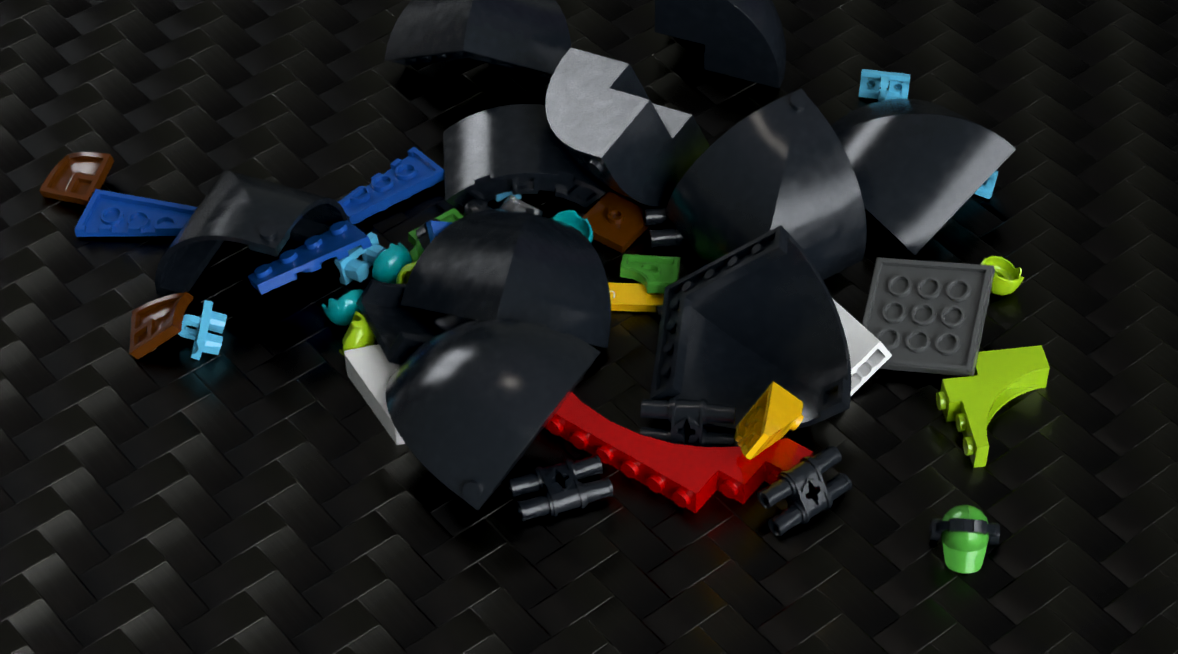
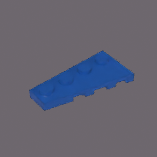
M413 147L407 151L408 156L405 159L397 158L390 164L391 169L384 174L378 172L371 177L369 185L366 187L359 186L338 201V203L344 209L347 220L354 225L444 180V169L416 147Z
M95 189L74 230L76 237L177 236L197 207Z
M348 220L334 223L330 230L323 234L308 238L305 244L300 247L283 252L279 259L272 263L257 267L254 273L247 277L251 285L262 295L296 280L298 277L297 273L301 271L312 273L321 269L324 261L335 257L339 261L349 256L348 250L360 245L364 250L371 247L372 243L369 237Z

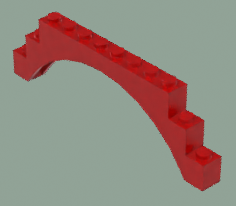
M573 392L570 393L553 418L545 426L553 435H559L578 449L585 450L592 455L597 454L602 463L615 467L627 477L636 479L648 486L653 492L664 495L674 501L679 507L686 508L695 514L717 490L722 492L724 496L744 504L764 481L772 484L777 480V476L781 471L789 470L798 464L803 457H813V451L789 438L778 440L751 460L744 456L740 446L701 447L666 442L638 434L609 421L584 404Z

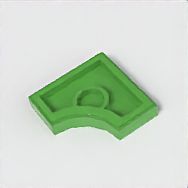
M624 254L622 255L620 277L640 282L646 287L647 293L664 294L665 287L679 279L680 258Z

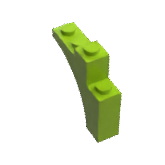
M1042 345L979 352L974 376L942 379L941 391L936 393L938 410H943L946 422H956L957 431L962 432L964 437V453L966 456H970L973 468L986 466L989 451L987 427L996 412L1010 400L1021 394L1039 388H1046L1050 366Z

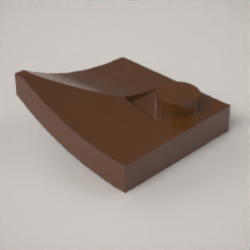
M76 152L68 154L52 169L39 191L43 197L87 206L95 189H101L115 160L111 154Z
M188 292L176 293L157 298L134 309L131 317L129 354L138 360L181 332L183 316L188 305L193 301V296Z

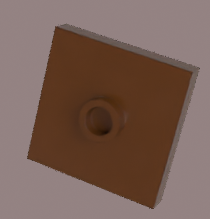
M610 191L582 217L589 220L594 240L622 254L650 227H645L644 208Z

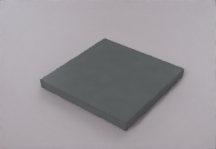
M877 257L862 325L879 339L892 354L879 369L965 377L974 376L995 273L994 266Z

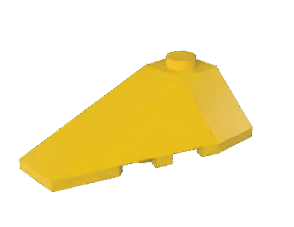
M774 381L736 427L734 439L738 442V446L741 447L744 456L749 460L783 438L789 429L792 431L796 430L804 418L802 415L803 402Z

